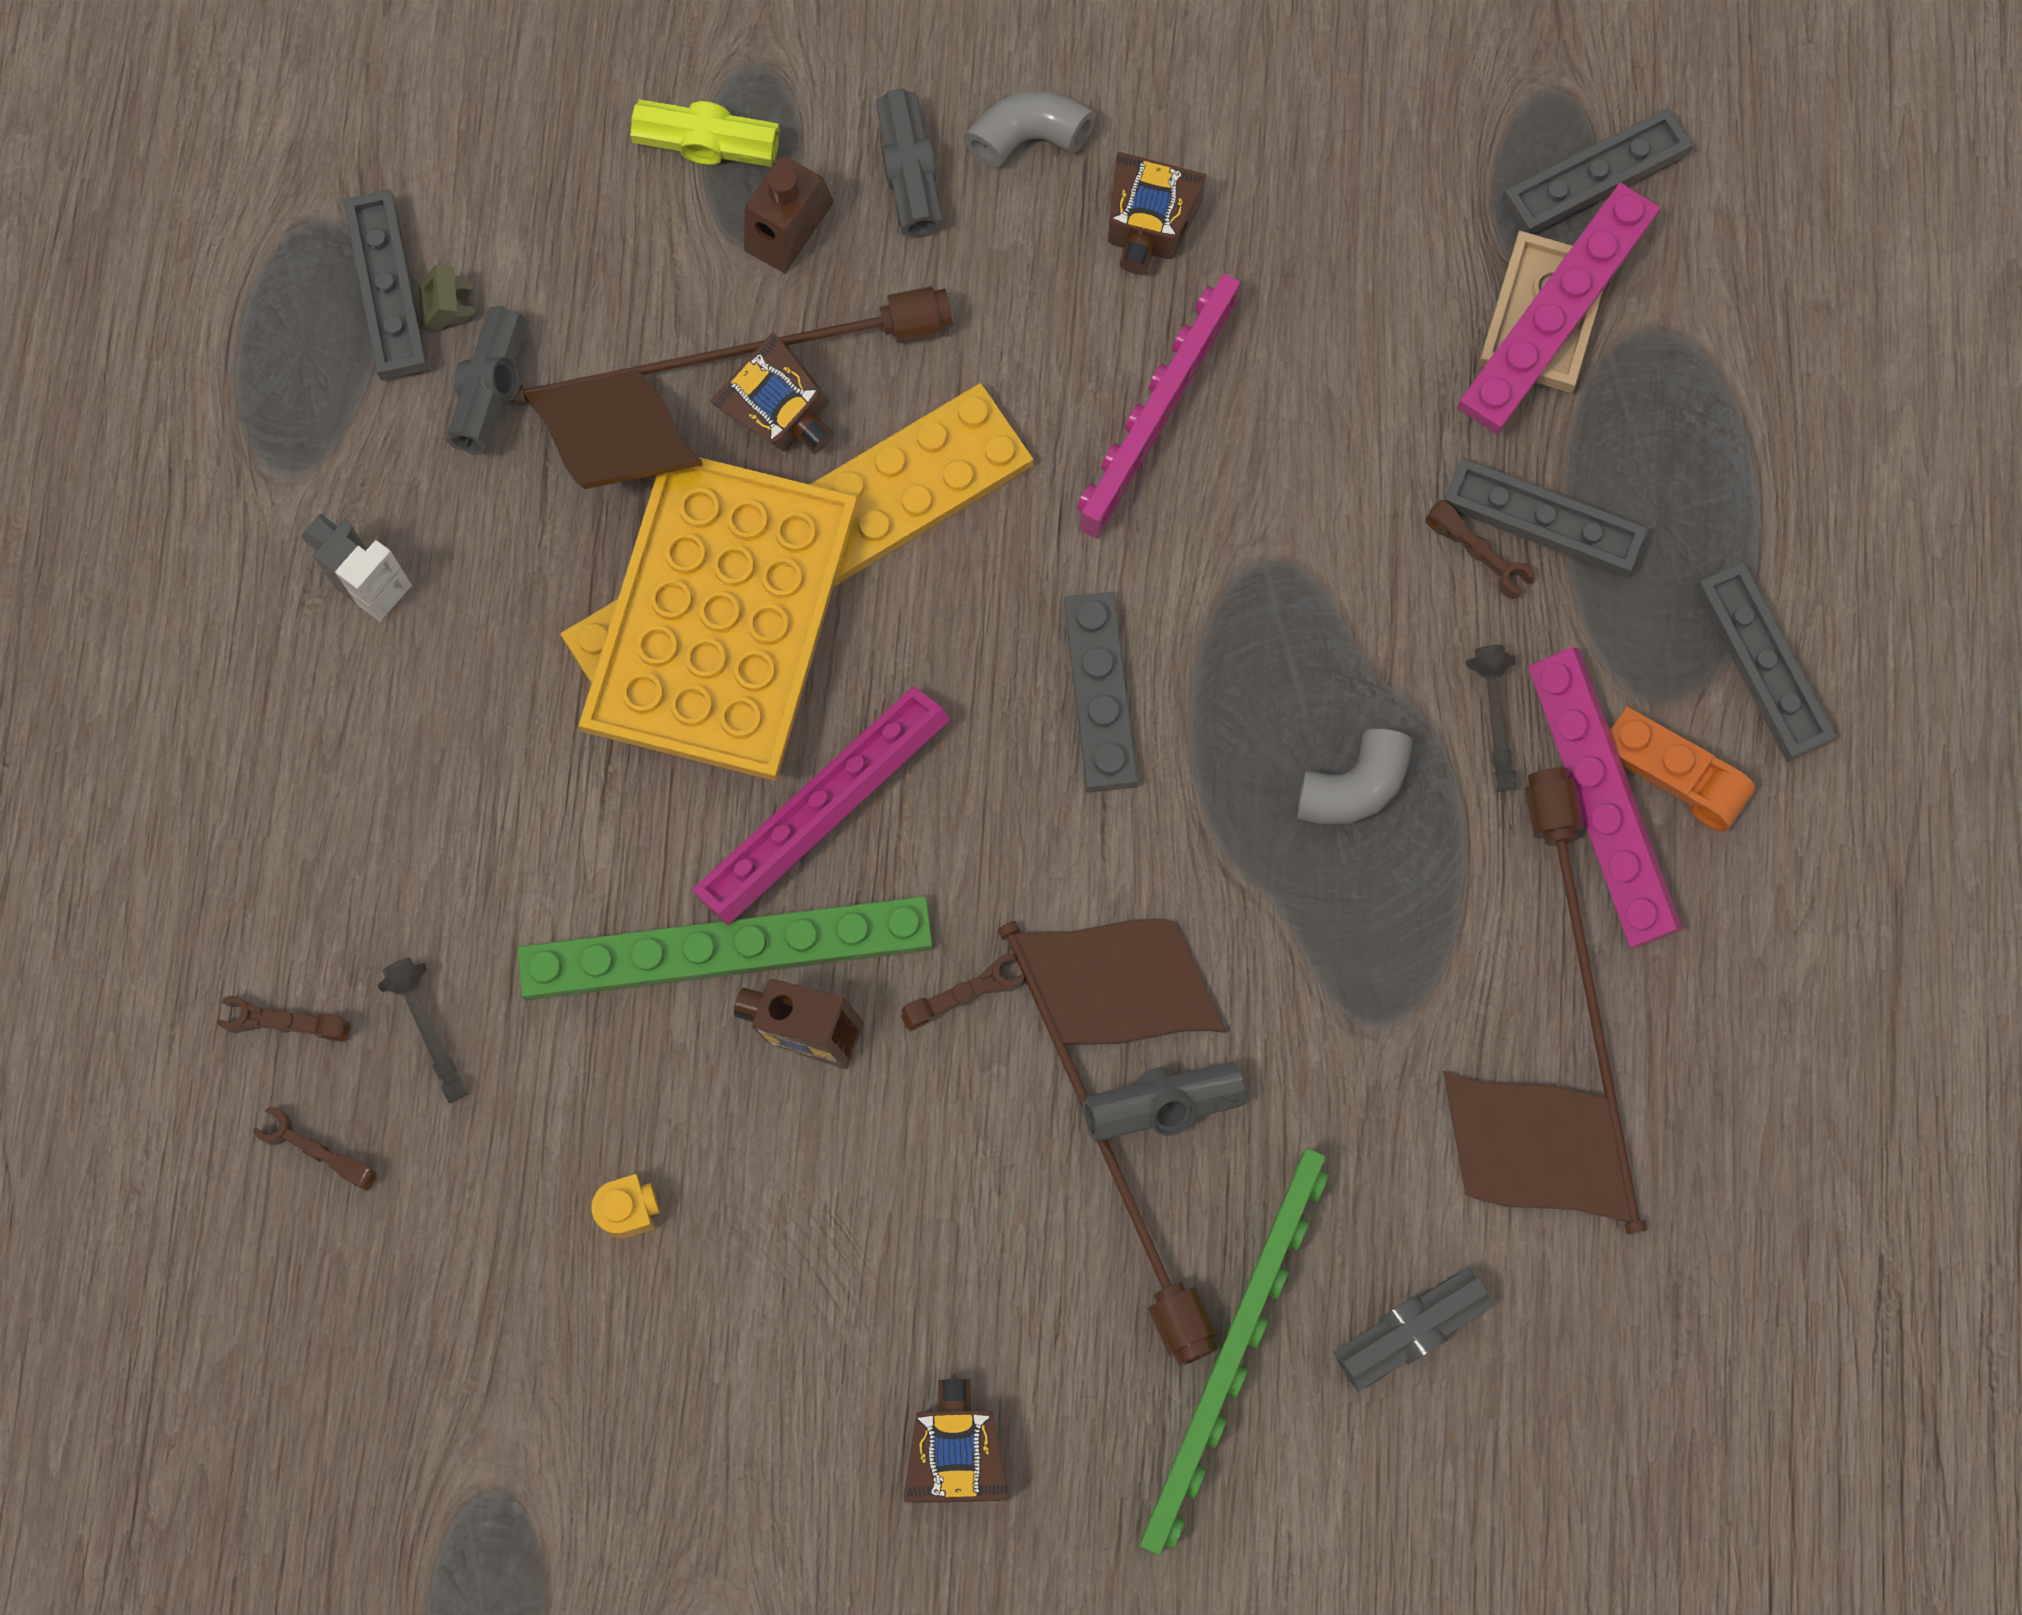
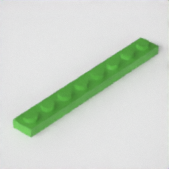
M926 896L737 919L733 920L728 926L721 921L519 946L518 958L522 998L528 1001L932 950Z
M1306 1148L1301 1155L1137 1548L1155 1556L1161 1554L1164 1546L1171 1550L1174 1549L1185 1523V1519L1176 1516L1184 1496L1192 1499L1195 1498L1206 1473V1469L1198 1465L1206 1445L1215 1449L1222 1435L1227 1418L1218 1414L1226 1395L1236 1399L1248 1371L1247 1368L1239 1365L1247 1345L1257 1349L1269 1320L1260 1316L1267 1297L1275 1300L1278 1299L1289 1273V1270L1280 1267L1288 1248L1295 1251L1298 1250L1309 1224L1308 1221L1300 1217L1308 1199L1316 1203L1318 1202L1327 1182L1329 1174L1320 1170L1326 1157L1322 1154Z

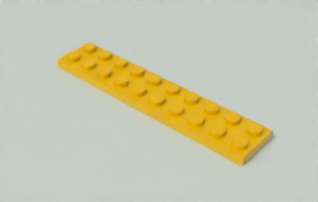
M981 383L810 484L857 496L858 500L834 586L1033 467L1034 459ZM617 600L560 633L566 646L591 684Z

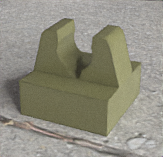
M435 265L419 284L421 327L423 330L440 332L447 325L466 323L475 313L474 307L462 306L457 302V297L466 298L472 292L473 284L468 280L455 276L454 267Z

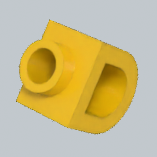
M637 1174L604 1184L595 1193L591 1206L595 1222L607 1234L615 1238H629L655 1230L652 1215L660 1213L652 1183L643 1185L642 1180Z

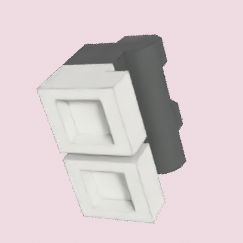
M320 514L301 536L305 543L316 550L312 556L333 586L379 622L382 621L412 586L392 552L377 540L367 549L347 518L337 526Z

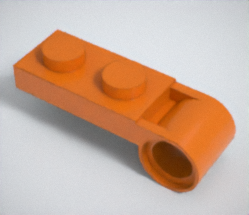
M1628 706L1610 729L1623 767L1688 803L1691 813L1699 821L1712 829L1721 832L1728 831L1756 790L1751 779L1738 769Z

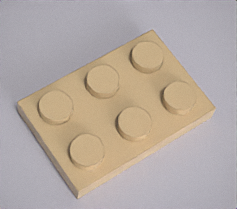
M1519 230L1478 366L1485 367L1573 247L1572 245ZM1602 292L1536 383L1572 393Z

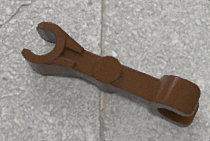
M1440 500L1430 509L1429 514L1425 518L1426 524L1438 534L1454 542L1458 541L1461 543L1471 557L1482 561L1499 575V589L1506 597L1517 599L1522 594L1519 588L1510 583L1509 575H1518L1527 584L1533 582L1534 572L1528 565L1521 562L1509 565L1491 550L1490 545L1483 538L1476 537L1468 530L1466 523L1449 503Z
M1004 954L980 976L967 982H960L954 988L928 1000L927 998H921L905 1005L902 1008L901 1017L906 1028L913 1031L933 1021L935 1016L959 1005H967L972 999L985 993L1017 990L1022 986L1025 974L1017 976L1014 980H1005L999 972L1003 966L1016 962V956Z
M227 996L222 1000V1003L229 1007H240V1017L234 1022L218 1020L217 1022L220 1027L231 1033L269 1028L277 1029L283 1033L292 1031L314 1034L319 1038L338 1042H345L348 1039L350 1023L338 1015L319 1014L318 1016L290 1013L286 1010H265L237 996Z
M269 1107L265 1110L271 1116L279 1119L280 1126L275 1133L269 1135L255 1127L253 1130L254 1134L260 1140L269 1145H278L288 1141L304 1150V1154L318 1162L324 1161L328 1163L329 1167L337 1172L340 1177L365 1191L371 1188L377 1178L376 1172L351 1157L348 1158L338 1153L334 1155L328 1151L327 1147L315 1140L310 1139L309 1141L293 1132L290 1118L277 1108Z

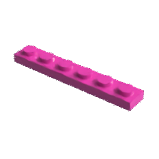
M1620 182L1458 403L1457 409L1498 435L1655 220L1660 207Z
M1223 273L1215 288L1208 285L1203 291L1195 308V312L1199 313L1192 327L1185 324L1181 328L1172 346V351L1176 353L1168 367L1161 364L1151 379L1148 390L1153 393L1145 406L1138 403L1132 410L1125 425V430L1129 432L1121 446L1114 443L1107 452L1101 465V470L1105 471L1097 486L1090 483L1082 494L1077 505V510L1081 511V531L1098 539L1237 304L1240 281Z
M1570 647L1528 666L1564 768L1568 769L1570 779H1575L1582 817L1630 948H1639L1682 931L1681 922L1580 649Z
M916 687L910 688L692 889L697 898L728 926L950 721L944 709Z

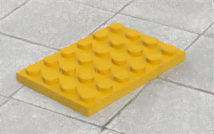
M699 457L703 463L701 466L657 474L578 726L580 731L777 782L857 509L858 500L857 496Z

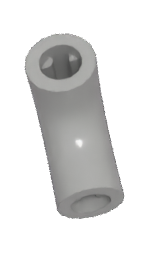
M1050 91L1021 92L993 104L976 119L964 134L963 139L969 151L977 159L991 167L997 168L1002 166L1017 146L1030 139L1049 141L1068 153L1074 154L1080 150L1089 138L1095 124L1096 114L1095 111L1076 100Z
M1389 729L1366 730L1362 735L1357 763L1349 772L1341 775H1330L1305 770L1296 820L1316 824H1352L1377 814L1401 788L1410 763L1412 738L1404 733Z

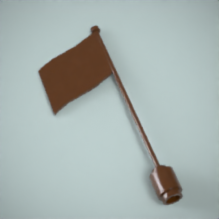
M933 286L887 295L889 305L880 306L881 317L779 338L787 345L883 326L885 336L895 334L896 342L901 343L942 334V329L953 327L946 289L933 290ZM765 340L524 389L522 384L515 397V402L518 406L527 404L528 401L548 427L564 467L584 489L703 465L702 460L680 438L663 399L643 375L753 353Z
M1567 768L1545 769L1528 775L1529 787L1525 789L1534 837L1545 838V843L1548 846H1557L1605 1097L1552 1085L1485 1083L1458 1077L1443 1071L1465 1195L1496 1205L1518 1208L1576 1210L1628 1222L1625 1223L1626 1234L1647 1231L1646 1221H1640L1567 848V843L1576 840L1575 833L1585 828L1575 779H1570Z
M1162 919L1129 920L1072 932L1020 933L1016 921L1009 922L998 928L1001 939L1008 940L1017 958L1016 960L1021 972L1025 974V981L1082 1109L1083 1099L1088 1095L1066 1045L1122 1044L1186 1031L1226 1033L1175 921ZM1108 1140L1097 1141L1162 1287V1290L1153 1295L1157 1303L1149 1307L1148 1311L1168 1356L1174 1355L1178 1365L1183 1366L1215 1352L1218 1348L1213 1337L1217 1333L1197 1288L1185 1289L1183 1282L1171 1284Z

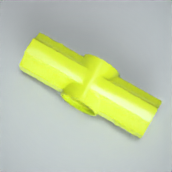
M639 99L638 103L634 106L630 133L632 143L680 151L681 155L686 159L702 165H715L720 163L721 159L772 167L776 161L780 136L779 123L733 116L724 107L707 101L694 102L690 105V108Z

